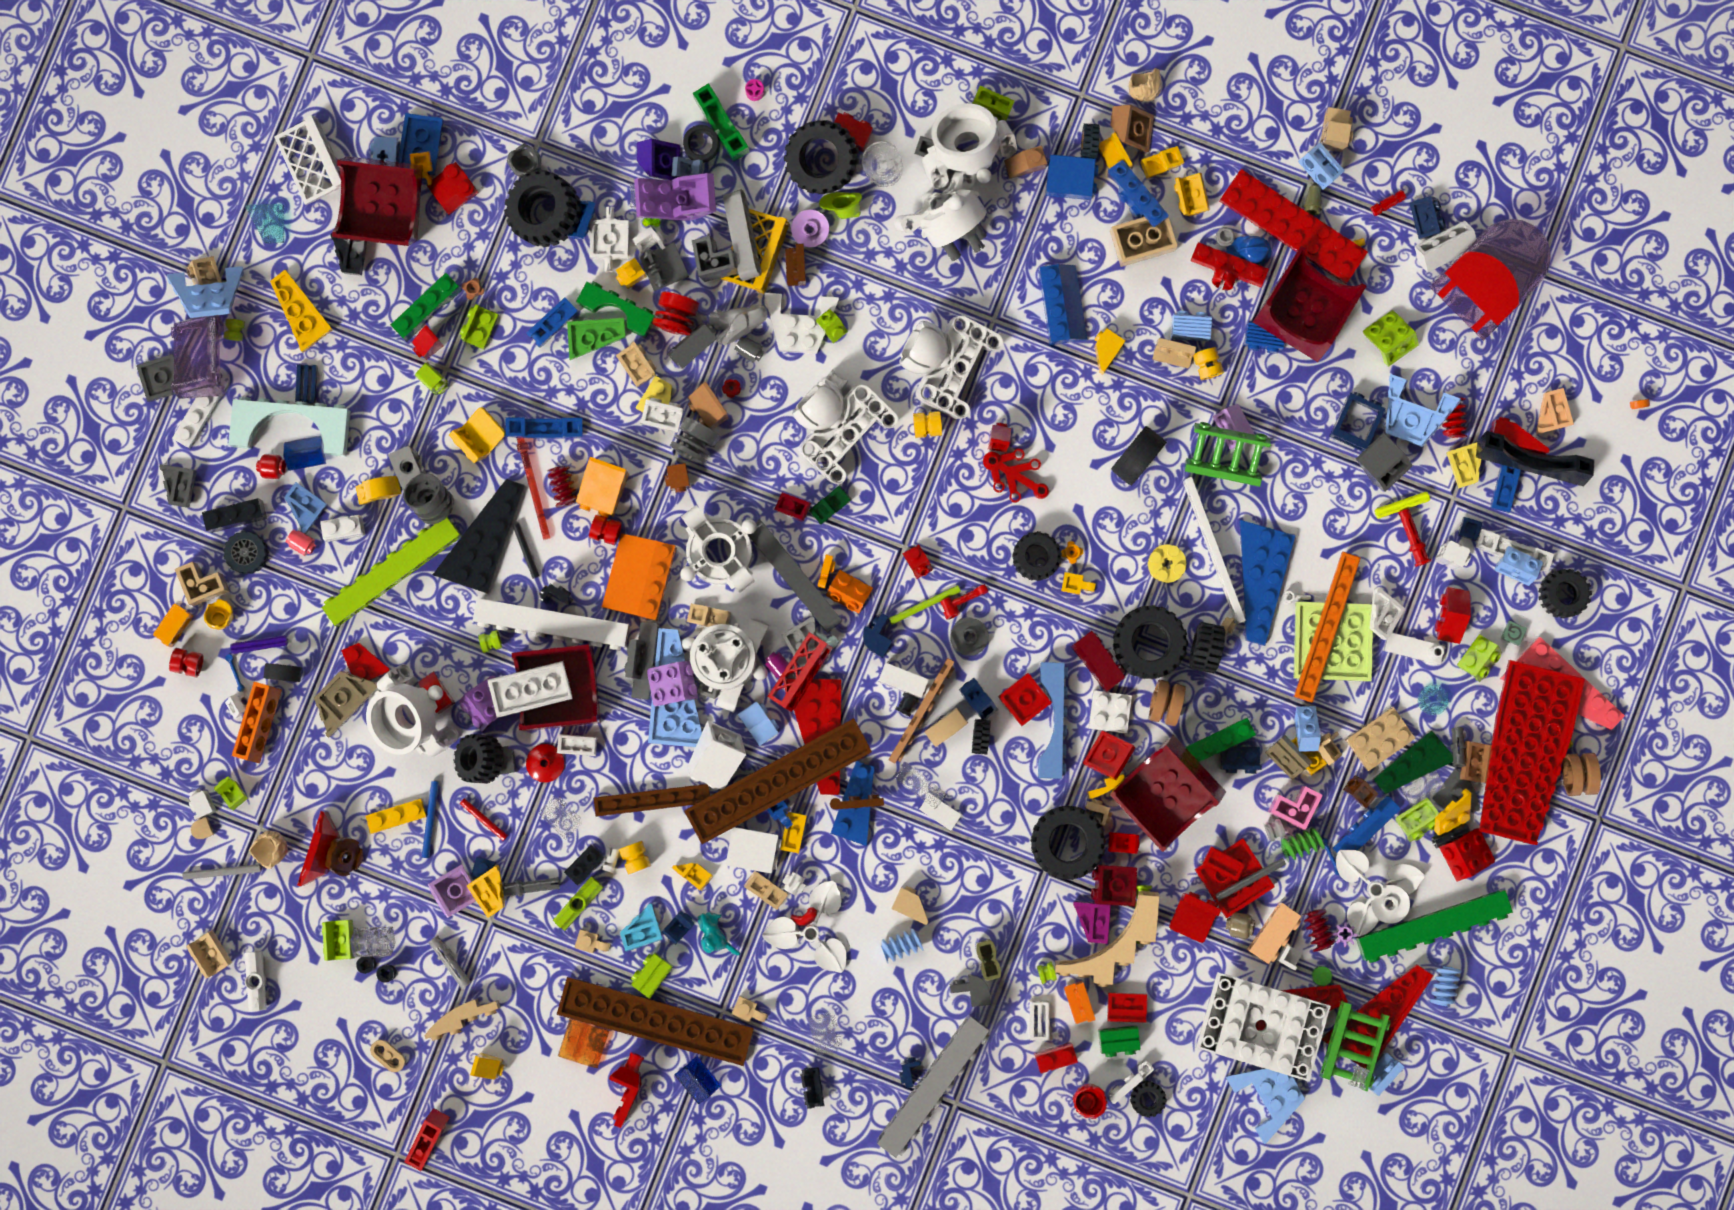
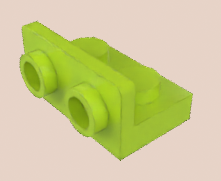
M475 304L474 308L471 307L468 312L467 318L469 320L467 324L461 328L460 335L462 341L484 350L499 315Z
M1425 798L1396 817L1395 820L1407 835L1408 841L1412 842L1421 839L1424 833L1430 829H1435V817L1439 812L1430 800Z

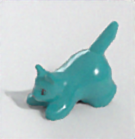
M707 912L706 914L702 913L699 915L698 924L704 933L701 946L705 952L711 953L726 948L734 955L739 956L741 954L727 942L725 936L720 931L718 920L721 918V914Z

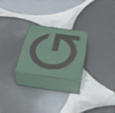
M1509 620L1501 639L1520 646L1527 628Z

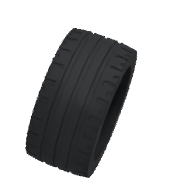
M1145 426L1111 470L1132 486L1167 442L1154 430Z

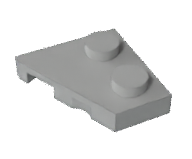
M813 616L782 634L793 656L809 632L816 636L815 619ZM811 639L808 644L809 651L815 650L817 647L814 639ZM806 656L798 659L797 662L800 667L805 666L807 663Z

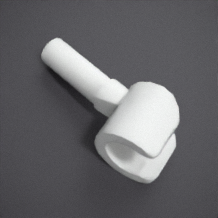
M1292 591L1284 593L1293 596L1291 600H1284L1287 603H1291L1294 600H1311L1310 595H1298Z

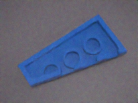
M859 761L855 762L842 801H849V797L860 796V800L868 799V795H872L873 766ZM870 807L839 809L830 834L867 846Z

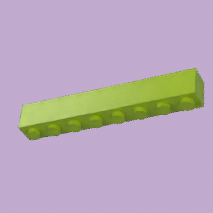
M447 517L443 521L434 524L431 528L421 530L417 534L418 537L413 541L411 539L406 541L402 545L403 548L398 552L395 550L388 554L386 561L376 563L371 567L372 571L365 575L363 573L358 576L353 585L343 587L338 596L335 598L331 596L325 600V605L321 608L334 626H341L460 539L462 535L451 520Z

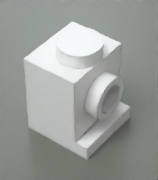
M197 789L189 793L191 801L189 806L192 812L197 814L193 816L195 820L217 812L208 790L201 791V789Z

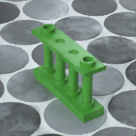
M1207 422L1194 424V432L1199 433L1194 456L1191 459L1186 458L1185 472L1260 487L1262 477L1257 469L1263 446H1271L1270 438L1267 435L1261 433L1253 435L1214 427ZM1206 435L1218 437L1213 459L1210 463L1201 460ZM1225 439L1237 441L1231 465L1228 467L1220 464ZM1244 442L1255 444L1250 469L1242 470L1238 467Z
M1341 1001L1319 1076L1328 1080L1334 1075L1362 1083L1360 1089L1368 1092V1088H1371L1374 1082L1372 1074L1384 1033L1390 1027L1389 1016L1382 1014L1381 1018L1378 1019L1353 1011L1351 1004ZM1354 1019L1377 1026L1375 1038L1348 1030L1346 1027L1347 1020ZM1346 1037L1372 1045L1370 1056L1342 1049V1046H1340L1342 1038L1345 1039ZM1341 1056L1367 1064L1364 1076L1337 1068V1065H1335L1336 1058Z

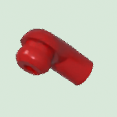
M810 907L803 916L792 914L791 919L795 925H810L815 920L817 910L814 907Z

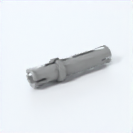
M439 936L428 942L438 955L437 959L443 962L461 989L472 983L450 952L452 951L450 948H446Z

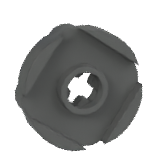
M963 618L953 626L950 641L953 648L961 655L974 656L982 652L987 645L988 630L983 622L977 619ZM968 631L970 634L974 633L975 635L972 638V642H969V640L965 641L964 639Z

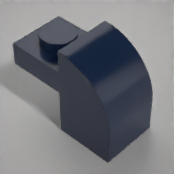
M881 613L880 617L878 615L875 616L871 623L874 626L873 629L865 626L863 631V641L867 649L882 659L892 643L890 639L879 634L888 619V616Z
M975 678L966 682L959 689L961 695L981 719L986 720L998 711L994 702L984 692Z

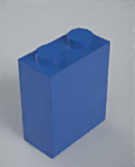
M1050 155L1045 196L1091 200L1092 195H1096L1097 184L1093 183L1094 176L1098 175V165H1095L1096 159Z

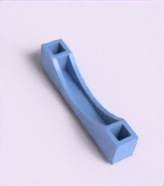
M1040 663V683L1052 702L1054 728L1046 750L1038 759V778L1062 779V775H1066V763H1063V756H1066V744H1063V736L1067 735V725H1063V717H1067V706H1064V698H1067L1068 688L1064 686V679H1068V667H1065V663Z

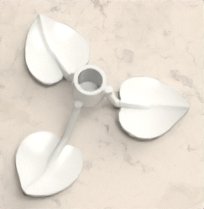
M1339 850L1336 857L1338 873L1345 881L1354 883L1360 877L1368 884L1367 892L1371 896L1366 901V904L1355 902L1347 910V921L1350 927H1355L1353 932L1358 934V937L1367 934L1377 925L1379 919L1375 917L1369 904L1374 898L1381 897L1384 894V889L1389 884L1402 888L1407 895H1410L1417 889L1425 877L1420 870L1411 865L1396 864L1388 871V876L1391 880L1382 885L1377 881L1370 882L1363 875L1369 868V861L1362 852L1357 850Z
M823 882L811 892L809 905L817 909L818 912L813 924L807 925L804 931H795L796 925L792 919L778 917L770 923L763 932L762 937L769 944L780 949H789L795 946L797 943L796 934L803 936L808 942L816 941L822 945L816 949L814 954L817 965L828 971L842 973L847 959L844 945L836 938H830L824 943V941L818 938L819 929L816 926L821 912L830 915L837 912L841 906V894L836 882Z

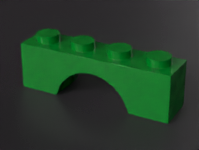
M708 83L693 92L694 100L712 129L716 132L732 161L734 162L749 153L747 143L730 121L710 84Z
M445 273L390 325L408 342L421 330L422 325L433 312L441 306L448 304L462 289Z
M586 281L576 301L579 306L593 313L609 306L619 308L627 316L628 330L646 339L655 318L652 310L646 307L641 309L636 306L637 303L628 298L623 300L619 298L620 295L612 290H609V292L603 290V286L597 282L592 281V283Z
M1244 718L1185 747L1201 762L1256 734L1249 719Z

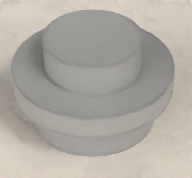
M1224 227L1217 231L1215 238L1220 246L1227 247L1233 243L1235 235L1230 228Z

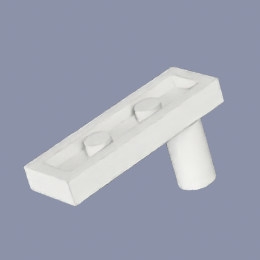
M1391 633L1388 640L1385 641L1383 651L1441 665L1445 646Z

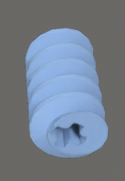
M911 929V935L904 931L903 938L896 934V941L889 937L888 944L884 939H882L881 943L887 964L889 957L893 962L896 961V955L902 959L903 952L910 956V949L915 954L918 952V947L924 951L919 935L914 929Z
M1441 965L1443 968L1436 969L1441 976L1435 977L1439 983L1433 984V987L1438 989V991L1431 992L1436 999H1430V1002L1450 1007L1449 1004H1455V1001L1450 997L1457 996V993L1452 991V989L1459 987L1454 981H1460V978L1455 974L1462 973V971Z

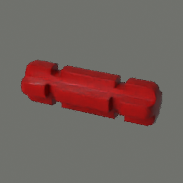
M1400 190L1380 201L1379 204L1373 205L1370 208L1372 214L1377 216L1382 211L1397 205L1398 202L1404 201L1407 198L1403 190Z

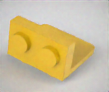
M484 407L478 408L462 427L452 430L449 434L454 444L459 446L466 454V457L473 463L485 459L506 435L505 430Z

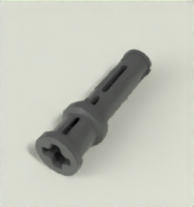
M559 877L522 882L520 879L512 883L502 882L504 899L507 896L514 895L522 897L524 893L559 890L560 884L552 885V883L560 882Z

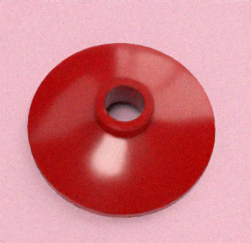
M541 744L529 752L526 759V768L529 775L536 781L551 782L562 774L564 757L561 753H557L555 746ZM544 759L548 762L546 767L541 765V761Z

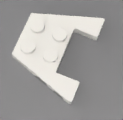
M765 293V300L779 352L817 354L825 332L817 324L816 319L828 309L834 312L839 302V297L822 296L820 316L781 314L782 294Z

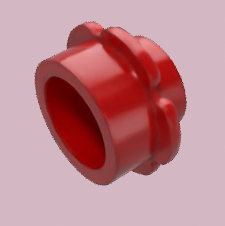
M726 380L722 386L723 393L730 398L739 395L741 392L740 383L737 380Z

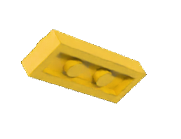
M422 798L365 815L370 834L425 818L427 814Z

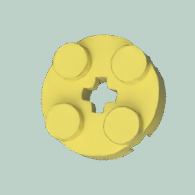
M1169 544L1155 548L1150 554L1147 563L1149 573L1153 578L1163 583H1172L1178 580L1186 570L1184 553L1177 546ZM1166 558L1168 561H1172L1170 569L1162 566Z

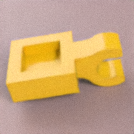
M1065 572L1061 592L1080 595L1081 589L1094 592L1096 584L1084 582L1083 575Z

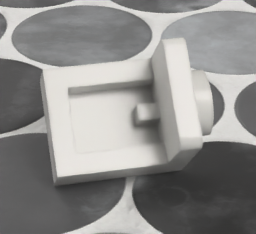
M652 227L640 232L632 239L641 254L656 243L662 250L665 248L662 243L665 239L659 231L655 232Z

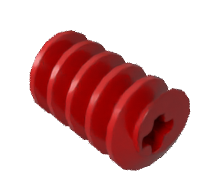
M1460 402L1445 421L1448 422L1442 424V427L1447 429L1442 432L1444 436L1449 438L1467 437V435L1462 434V431L1467 430V427L1461 426V424L1467 422V420L1461 418V416L1467 414V412L1461 411L1467 405Z

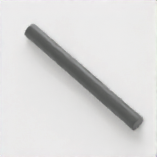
M1281 858L1215 894V897L1218 901L1228 897L1286 865L1285 860Z

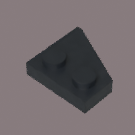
M331 233L330 236L336 248L335 253L339 259L341 272L362 276L367 241L332 237Z

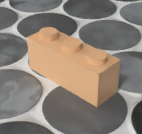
M1279 902L1247 950L1267 964L1273 963L1279 955L1277 951L1281 945L1284 947L1289 941L1290 937L1288 935L1292 929L1295 931L1300 925L1301 921L1299 919L1301 916L1285 904Z

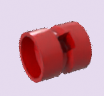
M595 515L591 524L589 538L597 541L603 539L604 543L615 546L619 538L622 522L613 519L607 521L606 517Z
M175 648L170 657L169 671L179 674L185 672V675L197 678L203 666L204 656L201 653L193 651L188 653L187 650Z

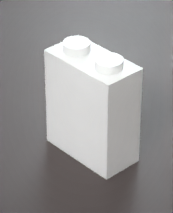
M885 663L878 680L881 684L920 699L923 695L926 696L931 686L927 684L929 679Z
M734 827L732 828L726 865L772 873V870L777 869L778 858H775L776 850L780 851L782 839H778L779 835Z

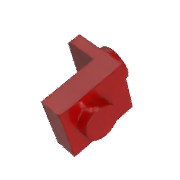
M919 544L902 553L916 579L926 576L933 570Z
M1109 832L1108 852L1138 854L1140 846L1139 835Z

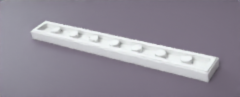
M1192 477L1187 478L1183 481L1233 618H1235V623H1242L1246 621L1194 481Z

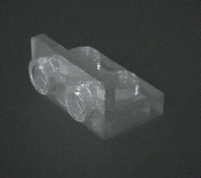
M553 796L538 814L567 840L582 824L580 821L581 817L574 810L570 812L566 808L568 804L560 796L558 798Z
M830 1011L808 1017L817 1055L839 1051V1046L843 1044L840 1034L835 1032L834 1027L838 1026L835 1015H831Z

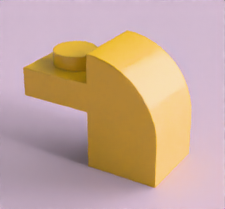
M397 476L374 478L363 481L362 484L355 486L359 505H365L380 499H390L401 494Z

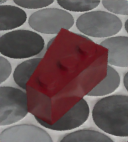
M1090 631L1073 644L1071 648L1103 690L1107 692L1126 678L1123 675L1125 671L1119 663L1116 665L1112 659L1114 656L1107 648H1104L1099 636Z

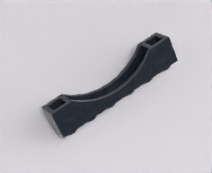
M1487 430L1477 441L1476 458L1583 487L1594 476V459L1579 455L1553 456L1531 452L1515 445L1505 435Z

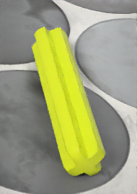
M1423 492L1377 508L1374 512L1377 519L1426 503L1430 501V496L1428 492Z

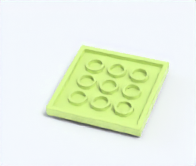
M1295 602L1293 679L1300 678L1324 603ZM1345 604L1320 680L1372 681L1373 631L1370 630L1372 604Z

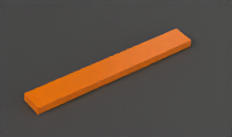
M1341 552L1293 696L1295 698L1313 703L1361 557Z

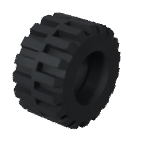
M1041 531L1030 532L1021 537L1015 545L1012 554L1013 565L1022 577H1026L1031 581L1047 579L1053 575L1061 563L1062 553L1059 549L1060 546L1056 543L1055 538L1050 537L1047 533H1041ZM1039 545L1047 551L1048 560L1044 566L1033 567L1026 561L1025 555L1029 547Z
M1562 569L1546 576V579L1541 582L1542 588H1539L1538 591L1541 593V596L1538 597L1539 601L1542 600L1543 602L1541 604L1542 608H1546V612L1548 614L1552 613L1553 617L1568 618L1581 614L1588 607L1587 604L1591 602L1589 596L1592 595V591H1589L1591 585L1586 583L1587 578L1580 576L1581 573L1579 571L1574 572L1573 569ZM1560 583H1567L1574 591L1573 601L1569 605L1561 603L1556 596V589Z
M1206 622L1199 623L1194 634L1189 664L1191 669L1213 674L1216 672L1224 649L1226 635L1224 626Z
M470 734L461 738L460 744H457V749L454 751L455 759L453 761L455 771L458 772L457 775L462 781L488 784L500 775L499 771H502L503 768L502 762L504 763V752L501 750L502 746L498 743V740L490 735Z

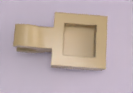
M580 929L574 948L589 953H594L595 948L607 952L609 951L610 943L599 941V934Z
M739 996L732 1011L733 1015L750 1022L751 1017L765 1022L767 1014L755 1009L757 1003L742 996Z

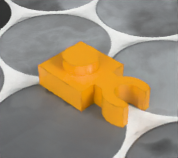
M430 151L410 154L411 164L423 165L422 178H426L428 185H431L432 178L428 174V171L433 170Z
M825 555L818 582L819 588L825 589L829 572H834L836 562L833 561V556Z

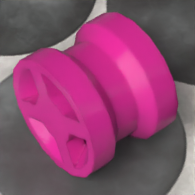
M751 79L746 83L745 91L748 99L759 101L763 98L764 85L760 80Z

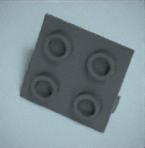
M674 242L666 245L663 250L661 248L654 251L648 250L644 252V255L640 256L654 291L689 277Z

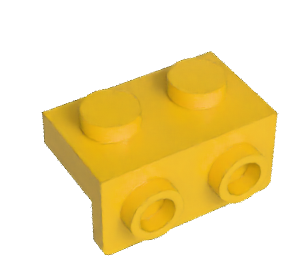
M1202 173L1184 178H1175L1176 184H1174L1176 194L1179 195L1180 202L1178 206L1183 215L1190 217L1210 210Z

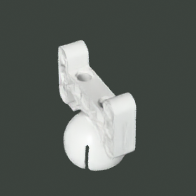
M966 316L952 318L944 333L935 324L928 321H920L916 325L917 330H913L902 350L899 363L903 368L912 373L924 374L916 389V397L919 401L954 419L966 418L970 413V407L966 402L957 397L981 348L986 351L998 350L1003 345V339L998 333ZM957 320L963 323L961 330L956 327ZM974 328L979 331L977 339L972 335ZM991 337L996 341L994 347H991L989 344ZM958 362L963 366L961 373L956 370ZM924 388H927L930 392L928 398H925L922 394ZM941 397H944L946 399V405L944 407H942L939 404V399ZM958 405H960L963 409L961 415H958L956 413V407Z
M826 378L821 380L819 385L814 386L801 399L792 412L800 425L812 430L799 445L800 454L829 482L834 484H841L846 479V472L837 462L875 421L884 428H894L898 423L896 413L868 386L855 385L843 398L836 384ZM859 388L865 390V396L861 399L857 396ZM873 401L879 404V408L875 412L870 408ZM858 410V412L851 419H849ZM887 414L892 416V422L889 425L884 422V417ZM847 429H851L853 436L847 440L844 433ZM807 444H812L813 446L811 454L805 453L804 448ZM821 457H825L827 464L821 468L818 465V460ZM838 470L841 475L835 481L832 478V473Z

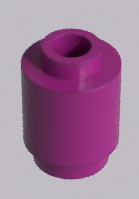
M773 652L765 659L767 661L766 667L776 678H780L789 664L780 652L777 654Z

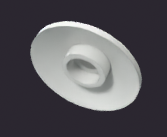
M1388 885L1381 897L1374 898L1371 901V909L1375 917L1389 924L1397 923L1404 919L1410 908V900L1407 893L1396 885ZM1387 900L1392 901V905L1390 907L1386 906Z

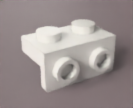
M657 398L646 399L640 424L678 433L683 408H680V404L669 402V405L661 403L662 400Z

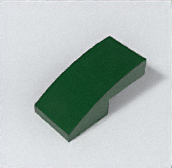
M839 485L809 511L819 524L822 525L852 501V499Z

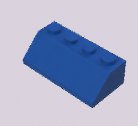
M1055 264L1039 267L1038 274L1049 345L1087 340L1076 265Z

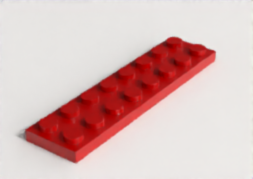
M1240 169L1219 200V202L1297 252L1300 246L1305 247V255L1309 261L1347 284L1368 253V251L1242 169Z

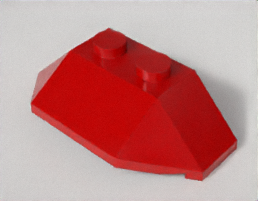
M320 811L297 886H305L329 873L330 869L325 865L327 852L332 840L339 839L340 834L329 813L326 811Z

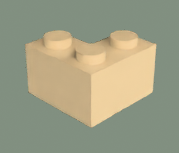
M1328 107L1325 111L1320 143L1326 150L1342 152L1345 147H1348L1349 142H1352L1353 131H1351L1353 117H1350L1351 111Z
M190 562L175 569L189 605L196 606L230 592L222 573L216 572L203 577L198 563Z

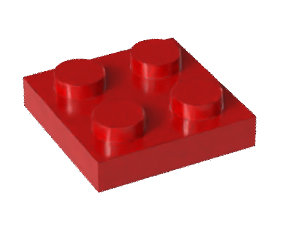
M1029 673L998 696L1021 727L1052 703Z
M1101 731L1083 764L1117 780L1134 752L1135 746L1107 732Z

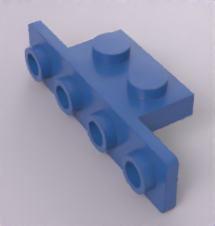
M1123 160L1108 170L1110 176L1119 185V199L1123 203H1127L1134 217H1145L1153 227H1156L1168 218V213Z
M1389 796L1384 797L1373 809H1368L1362 815L1363 819L1360 822L1356 821L1349 827V832L1333 847V850L1336 853L1339 850L1358 851L1400 811V807Z

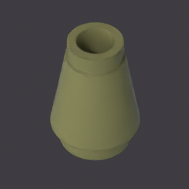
M1319 186L1309 187L1303 206L1305 211L1313 216L1319 215L1322 210L1321 187Z

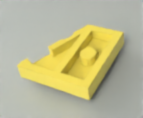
M655 375L637 404L636 409L643 413L646 399L650 400V398L662 400L661 403L669 405V402H671L672 385Z
M1477 442L1446 452L1458 489L1475 484L1479 480L1481 459L1476 458Z

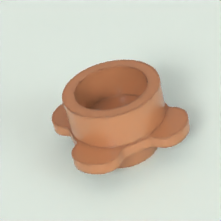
M473 278L467 283L462 284V289L466 291V297L469 300H473L477 295L484 294V289L481 288L478 278Z

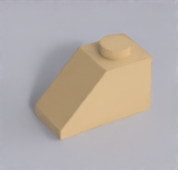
M908 886L905 889L901 887L891 909L927 925L928 919L919 895L915 894L917 890Z

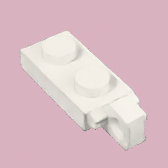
M1147 1061L1143 1062L1138 1066V1073L1136 1075L1131 1073L1124 1079L1126 1084L1121 1088L1116 1086L1110 1091L1109 1094L1111 1096L1108 1099L1112 1104L1117 1103L1154 1070Z

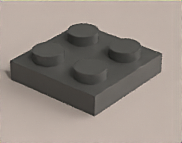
M174 354L136 365L147 402L185 391Z

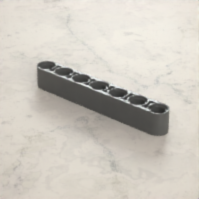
M760 519L757 520L756 531L747 535L824 630L829 633L842 622L841 618Z

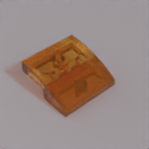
M569 1019L558 1056L598 1068L609 1031L589 1025L588 1023Z

